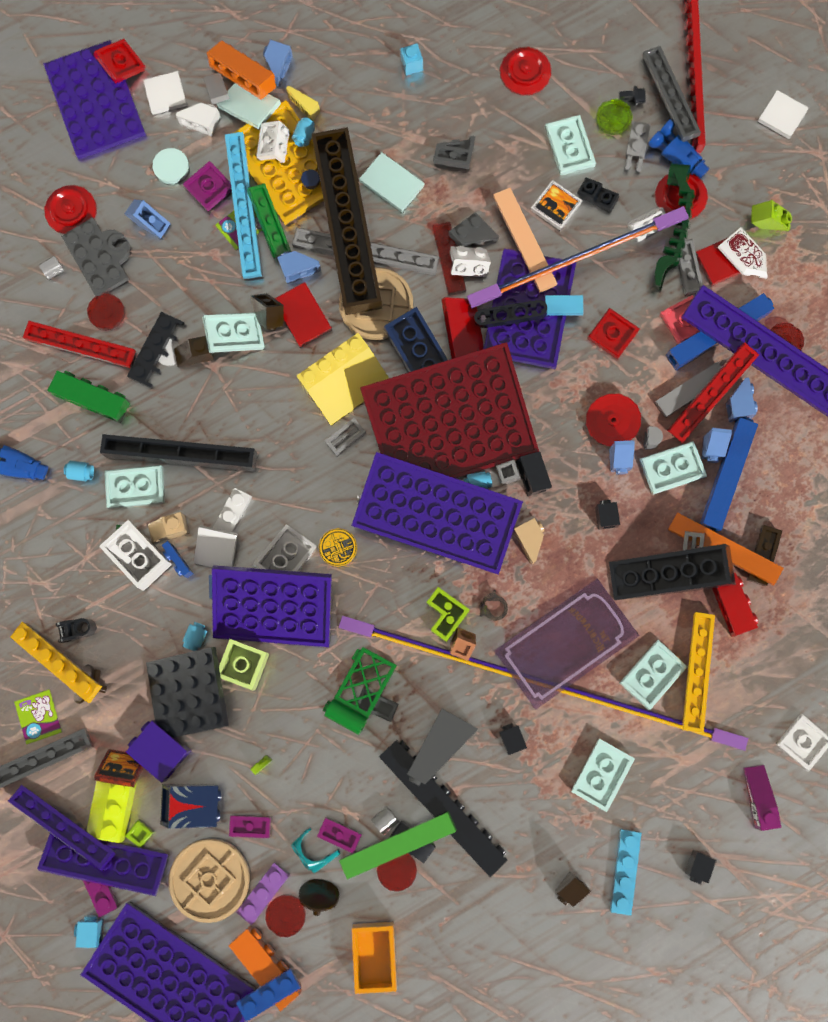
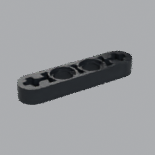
M542 300L481 309L475 313L474 319L476 325L480 328L496 327L543 319L548 313L547 304ZM537 306H541V313L537 312ZM528 307L531 308L532 315H529ZM517 309H524L526 311L525 315L522 317L516 316L515 312ZM501 311L507 314L504 320H499L496 317ZM491 313H493L494 321H492L490 318ZM482 315H485V322L480 320Z

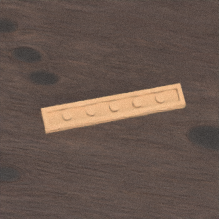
M511 188L493 194V198L529 272L531 273L548 266ZM552 272L534 279L539 293L557 286Z

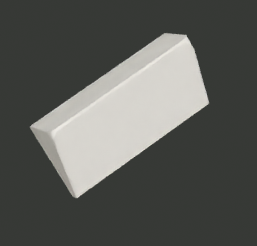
M657 207L627 223L630 231L652 223L654 218L666 214L664 208ZM657 230L635 237V239L639 242L657 232Z

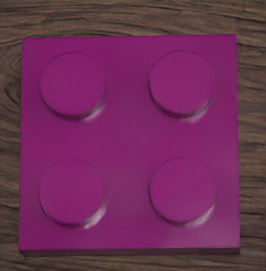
M211 161L207 162L183 183L184 188L207 212L232 192L231 182Z

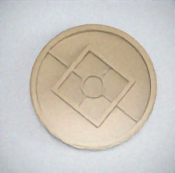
M375 267L382 309L345 315L341 293L339 309L345 325L354 334L359 333L362 338L369 340H383L388 338L384 331V326L413 309V296L409 285L399 274L390 269Z
M215 838L198 840L185 847L175 858L169 872V892L175 906L188 918L203 923L221 921L232 915L247 896L250 885V873L247 862L242 853L229 842Z

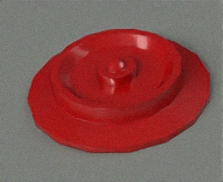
M519 47L510 51L503 58L500 66V76L504 85L512 92L521 95H531L541 91L548 84L551 76V64L546 55L541 51L531 47Z
M668 174L658 182L655 191L656 204L658 207L664 208L665 213L680 208L678 202L680 198H683L679 196L678 186L667 185ZM690 174L688 179L690 189L695 192L691 219L697 217L704 210L708 200L707 188L703 181L695 174Z
M76 185L63 186L55 190L48 197L44 207L45 218L49 226L62 234L69 232L92 217L95 218L97 213L96 202L92 194L85 188Z
M606 394L590 405L586 414V426L594 440L602 445L611 447L615 441H631L637 435L641 426V413L637 404L631 398L622 394Z

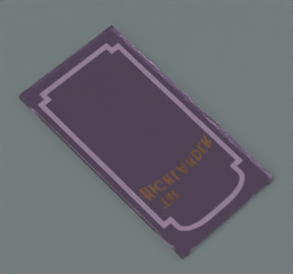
M597 578L494 650V652L536 710L639 637V634Z

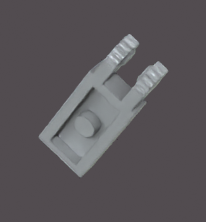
M632 122L625 157L627 158L625 169L629 170L632 163L631 159L638 160L636 171H641L651 124Z

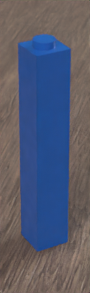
M763 293L738 309L759 321L768 316L774 307L772 300ZM700 331L671 348L667 352L666 357L674 369L678 370L718 346L719 343Z
M740 417L734 424L726 456L721 461L700 521L701 525L716 533L723 528L758 427L757 423H754L752 419L747 417Z

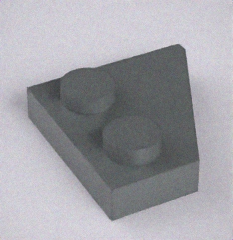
M469 136V139L464 141L456 139L448 143H438L433 163L469 169L475 136Z
M476 212L451 229L448 234L458 246L464 247L481 245L483 242L491 240L492 242H497L499 236Z

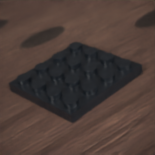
M216 647L146 662L155 721L172 738L229 726Z

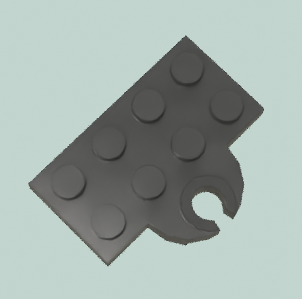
M92 217L61 236L97 298L129 280L121 264L130 257V244L128 241H125L120 247H115L116 241L126 238L121 232L116 230L102 232Z

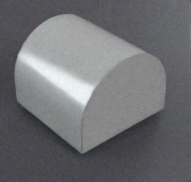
M55 256L39 264L40 269L48 280L65 271Z
M649 426L645 430V449H654L660 444L663 439V433L659 428Z
M515 460L496 465L502 484H509L520 479Z
M387 806L371 819L383 835L400 822Z

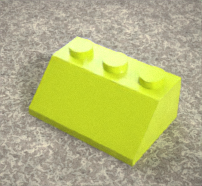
M102 774L97 775L86 832L99 840L116 843L125 841L137 780L120 779V777L114 778V776L109 777Z

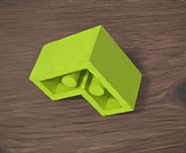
M437 587L426 602L429 607L441 615L431 629V632L447 643L470 609L439 587Z

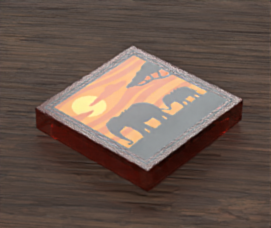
M108 749L94 775V779L99 782L134 787L144 767L126 752Z

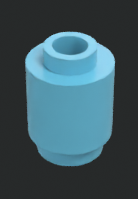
M301 118L292 135V140L299 147L308 146L312 133H314L315 123L309 118Z
M69 461L64 466V475L70 480H92L94 466L87 462Z
M485 471L467 474V478L463 479L464 482L485 489L492 487L490 472L485 473Z
M194 622L193 625L189 624L182 640L184 642L182 647L192 651H197L198 648H201L207 634V630H204L205 625Z

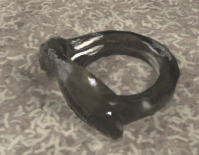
M496 590L484 596L479 605L480 616H486L490 620L499 621L507 615V602L496 594ZM500 601L504 606L502 615L498 617L493 616L485 602Z

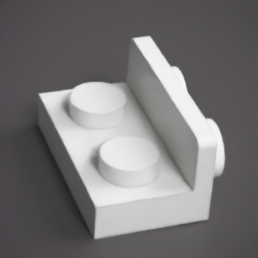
M282 122L261 123L256 156L260 161L277 159L280 163L285 162L289 129Z

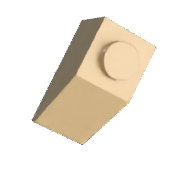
M181 512L161 517L148 525L152 544L190 534L186 516Z
M535 518L513 530L531 565L537 560L544 536L543 532L545 531L541 522H537Z

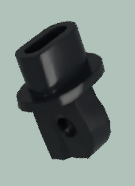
M634 86L633 91H619V100L622 102L633 101L634 106H637L638 103H645V88L637 89V86Z

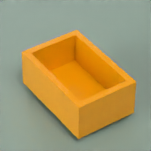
M394 922L353 924L352 944L355 994L397 991Z

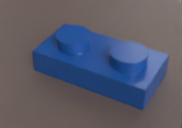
M167 541L162 544V547L165 549L163 554L169 561L172 560L176 566L173 568L179 576L183 575L189 578L194 574L171 542Z

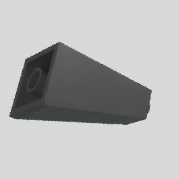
M441 709L407 773L410 776L409 781L418 786L421 783L425 785L472 737L478 728Z

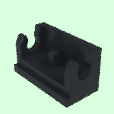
M540 451L521 456L516 461L528 497L552 488Z

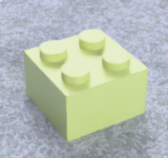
M230 639L219 665L221 679L250 690H256L269 653Z

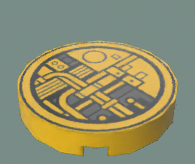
M340 528L331 529L320 539L319 552L326 563L335 567H341L352 562L357 552V543L353 535L347 530Z

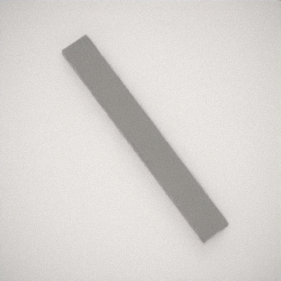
M296 227L292 242L293 247L334 255L330 234ZM370 242L374 263L436 275L439 256Z

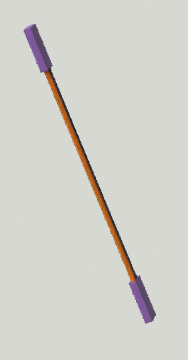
M684 206L654 218L650 224L505 284L489 286L468 295L467 299L471 308H474L502 296V293L652 230L660 231L687 220L689 216Z

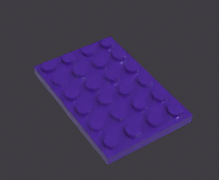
M111 40L43 63L78 160L146 136L126 79L115 84L94 57V51L112 44Z
M503 249L496 283L498 285L505 284L530 273L519 251ZM544 256L548 265L563 260ZM576 262L552 272L557 286L539 293L534 280H531L503 292L502 296L493 299L492 307L535 300L545 302V295H570ZM537 306V312L541 313V306ZM528 307L529 315H532L531 308ZM522 308L517 309L515 315L522 317L526 311ZM501 311L496 317L499 320H504L507 314ZM491 313L490 317L492 321H494L493 313ZM546 315L543 319L489 327L487 328L483 349L507 342L512 361L556 369L566 315Z
M213 565V638L329 647L332 574Z

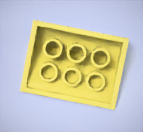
M359 333L296 375L299 383L331 426L364 403L360 387L389 379Z

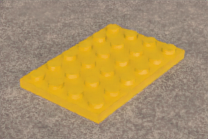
M287 100L282 102L265 122L280 121L289 129L287 154L284 163H280L277 159L260 161L256 157L260 129L258 130L246 124L233 132L244 133L249 174L257 185L265 183L276 213L284 225L324 201L321 182L315 189H307L302 184L301 176L303 172L311 169L319 174L313 139L311 138L309 145L304 147L297 146L292 140V135L300 119Z

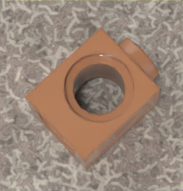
M458 627L450 643V654L468 661L476 646V634Z

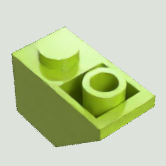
M770 200L752 205L751 223L758 228L780 231L790 230V223L792 222L791 213L775 201Z

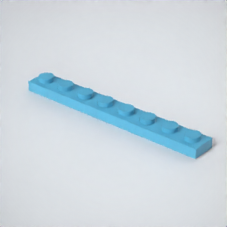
M244 133L225 134L242 275L244 279L262 277L254 208L247 192L248 187H251Z

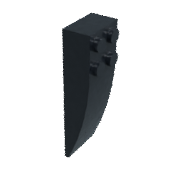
M727 544L609 562L614 600L736 585L730 546Z

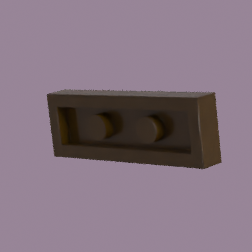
M762 525L754 552L774 562L782 530ZM748 573L746 581L762 586L768 585L767 582Z

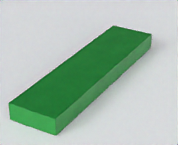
M265 183L248 187V195L273 259L278 258L284 252H292Z

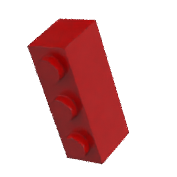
M736 572L734 573L736 585L712 588L731 637L758 628L757 616L750 609V599L747 594H744L742 579L740 576H737Z

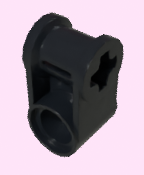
M85 618L56 623L60 636L58 642L65 643L90 637L96 632V623ZM84 623H87L88 629L86 632L82 631V626Z

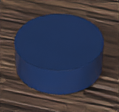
M309 169L303 172L301 181L305 188L315 189L320 184V177L315 170Z

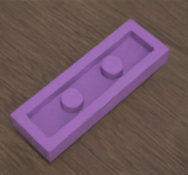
M274 862L236 913L252 925L290 874Z

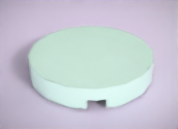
M167 148L161 150L155 156L152 168L154 174L161 182L176 184L181 179L184 180L186 178L190 165L182 151L176 148Z

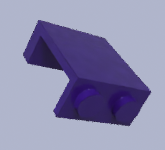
M147 721L141 728L142 733L138 738L135 736L129 742V748L126 753L158 781L163 783L169 779L192 750L186 745L182 746L157 725V721Z

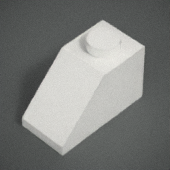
M199 103L176 114L180 125L213 136L221 119L218 109L212 104Z

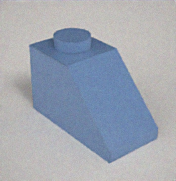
M270 40L268 46L264 48L263 57H265L268 69L274 73L276 85L280 87L292 59L291 46Z
M134 199L124 213L139 227L158 238H162L171 224L144 200Z
M287 251L278 257L287 283L321 271L318 260L297 251Z
M712 428L703 437L702 459H707V462L711 463L721 461L726 456L732 430Z
M634 440L615 441L609 449L611 472L622 475L627 474L633 468Z

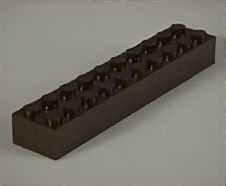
M348 127L312 133L345 315L382 309Z

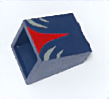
M162 784L160 825L168 829L217 827V822L220 820V810L217 808L218 801L221 799V791L218 789V785Z

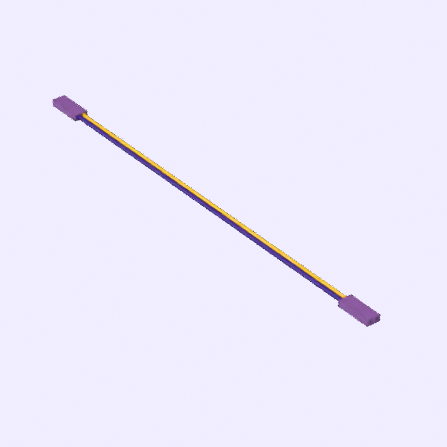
M342 616L339 628L370 638L376 636L521 680L515 670L472 657L467 661L451 655L449 650L377 629L375 625ZM520 672L525 681L548 689H553L559 684ZM565 685L555 690L682 729L683 721ZM704 728V733H697L709 737L711 741L746 750L748 742L746 737L717 728Z

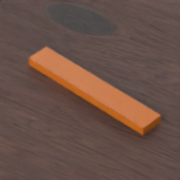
M678 512L668 528L670 532L684 538L685 531L705 533L704 547L721 544L729 545L733 565L773 586L784 569ZM689 536L688 541L691 542V543H692V536ZM697 537L696 545L699 546L700 537Z

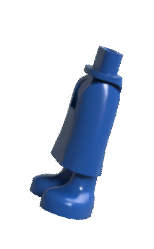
M670 119L661 131H658L651 138L648 145L651 148H658L663 151L661 155L672 163L690 165V174H695L698 178H702L710 168L704 164L705 160L688 141L682 142L679 135L677 137L674 135L673 129L675 124Z
M7 445L0 448V458H2L0 460V475L36 480V478L45 479L48 471L47 465H43L41 461Z

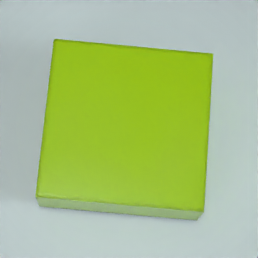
M138 819L125 837L137 847L142 848L154 831Z

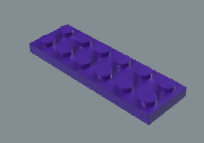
M49 834L37 867L39 871L157 896L168 860V854L99 840L115 853L101 871L54 835Z

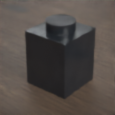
M611 500L600 501V504H597L595 507L598 530L617 528L620 525L617 502L611 503Z
M513 723L502 727L503 731H500L499 734L507 755L527 748L518 725L513 726Z
M692 850L685 871L690 876L689 880L700 885L702 881L709 884L716 859Z

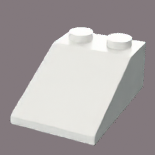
M129 520L99 546L131 582L143 591L172 565Z
M286 524L256 559L252 568L299 572L317 546Z

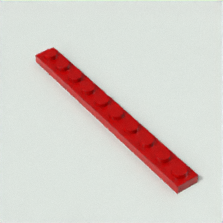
M687 0L685 3V14H687L688 18L686 19L685 29L688 30L686 46H689L687 53V63H690L688 79H691L688 94L692 100L690 101L689 108L701 131L699 137L691 139V145L694 146L698 153H702L706 144L698 0Z

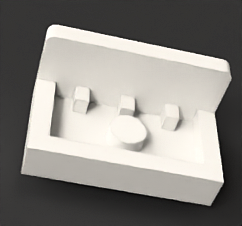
M451 246L449 253L453 262L451 268L452 275L487 276L491 263L487 249Z

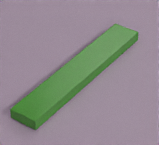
M446 812L340 859L339 862L346 878L350 879L456 832L457 829L449 812Z

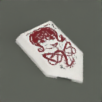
M742 227L717 247L742 275H756L759 278H767L766 254Z

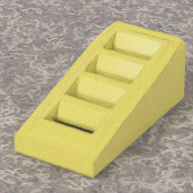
M287 86L288 98L314 122L320 113L319 103L291 86Z

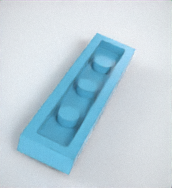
M620 829L610 912L629 916L632 914L641 832Z

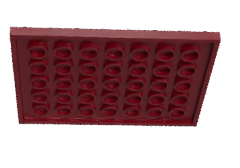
M507 342L360 387L381 454L456 479L511 460H517L521 456L539 452Z

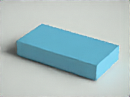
M545 295V303L548 308L547 315H583V295Z

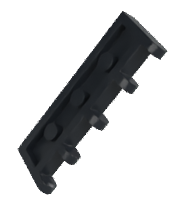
M160 313L127 375L129 379L148 388L152 387L148 380L152 372L159 374L160 369L155 366L161 355L168 357L169 353L165 352L164 349L170 339L173 341L177 340V337L172 334L177 325L182 327L185 325L183 321L166 313Z

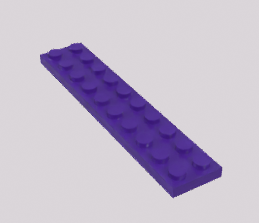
M702 285L681 318L732 353H735L743 342L748 344L759 354L751 366L828 417V369Z

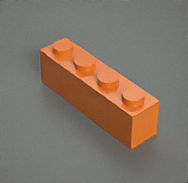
M221 40L207 52L211 68L262 100L276 88L275 76L271 70L264 68L257 61H253L244 53L236 50L232 45H228Z
M250 925L228 946L257 983L262 986L288 970V967L282 960L279 961L275 957V951L272 946L264 943L261 939L262 934L256 927L252 928ZM298 989L276 1003L275 1005L281 1012L298 997L302 989Z

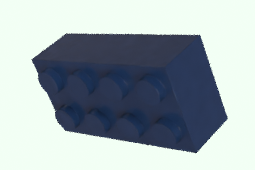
M417 307L384 326L385 333L409 372L448 360Z

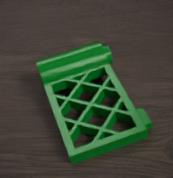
M364 647L361 650H356L352 657L354 663L332 701L328 700L323 708L325 717L357 735H360L371 712L397 665ZM364 653L372 657L374 664L362 667L361 658ZM386 664L391 667L388 674L379 677L377 666ZM375 667L377 677L366 680L363 670ZM361 671L364 681L353 684L352 674ZM378 680L380 689L378 692L370 694L367 683ZM365 684L368 695L357 698L354 687ZM352 688L354 699L346 701L340 698L343 690ZM376 695L372 701L371 696ZM369 697L371 705L366 712L359 708L358 700Z

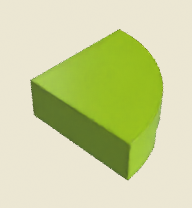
M265 755L258 763L251 767V771L254 775L258 774L272 759Z

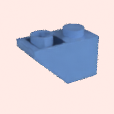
M749 377L739 384L726 402L729 422L737 421L740 417L751 419L758 411L757 402L753 399L754 386L750 383Z

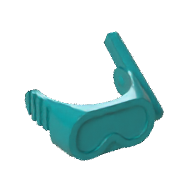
M308 828L291 844V847L308 870L316 873L341 853L339 850H336L320 861L307 859L302 853L301 841L304 835L312 830Z

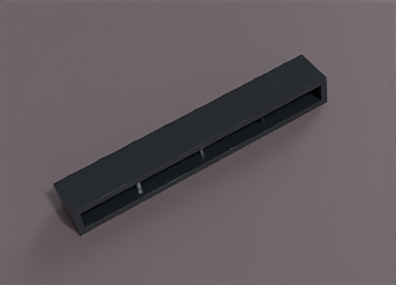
M102 434L100 453L106 458L253 472L256 471L258 455L254 448Z
M396 740L379 758L434 817L449 812L457 829L456 832L450 835L491 878L508 861L505 857L507 852L499 844L495 846L491 842L493 837L485 829L481 831L478 828L479 822L472 814L469 816L463 811L465 807L458 799L452 800L449 796L451 792L444 784L441 787L435 781L437 779L435 775L425 785L421 783L418 786L409 781L410 776L407 773L417 755L413 757L408 752L410 748L403 740L400 742Z

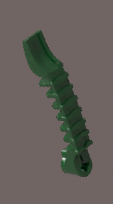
M671 163L667 185L678 186L679 196L683 197L679 199L678 206H684L689 218L675 224L677 227H681V229L674 228L673 235L679 237V239L670 238L669 245L677 248L665 246L663 253L666 256L661 257L657 262L655 284L659 291L662 290L664 279L668 272L677 267L679 260L682 259L685 239L688 237L689 220L692 217L691 209H693V199L695 198L694 190H691L688 185L690 165Z

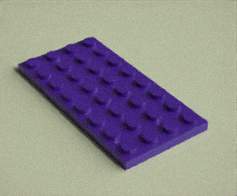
M376 452L351 526L499 575L523 501Z
M130 902L125 904L80 974L147 1022H244L245 1019L236 1002L256 990L255 987Z

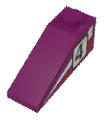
M765 766L744 767L755 829L764 831L782 828L778 806Z

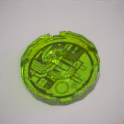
M611 99V101L603 102L598 108L596 122L600 130L606 134L619 135L630 127L633 115L627 103L619 99Z

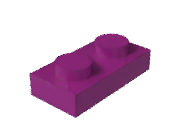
M230 816L229 837L270 838L271 817Z
M326 817L317 837L354 853L362 834Z
M83 880L99 917L120 907L111 886Z

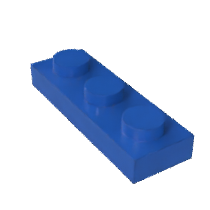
M292 968L238 1000L236 1004L247 1022L300 989L301 985Z

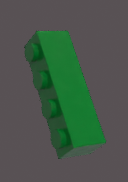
M56 371L47 390L49 393L121 423L130 404L125 399V395L119 392L110 393L108 392L109 389L102 385L93 386L91 381L85 378H81V380L74 378L75 375L68 371H64V373Z

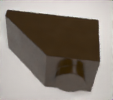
M267 293L250 296L259 324L267 330L283 327V304Z
M206 336L188 339L174 349L177 367L214 360L213 353H209Z
M572 872L567 874L555 890L559 895L557 899L565 906L570 904L572 907L576 906L591 892L589 887Z

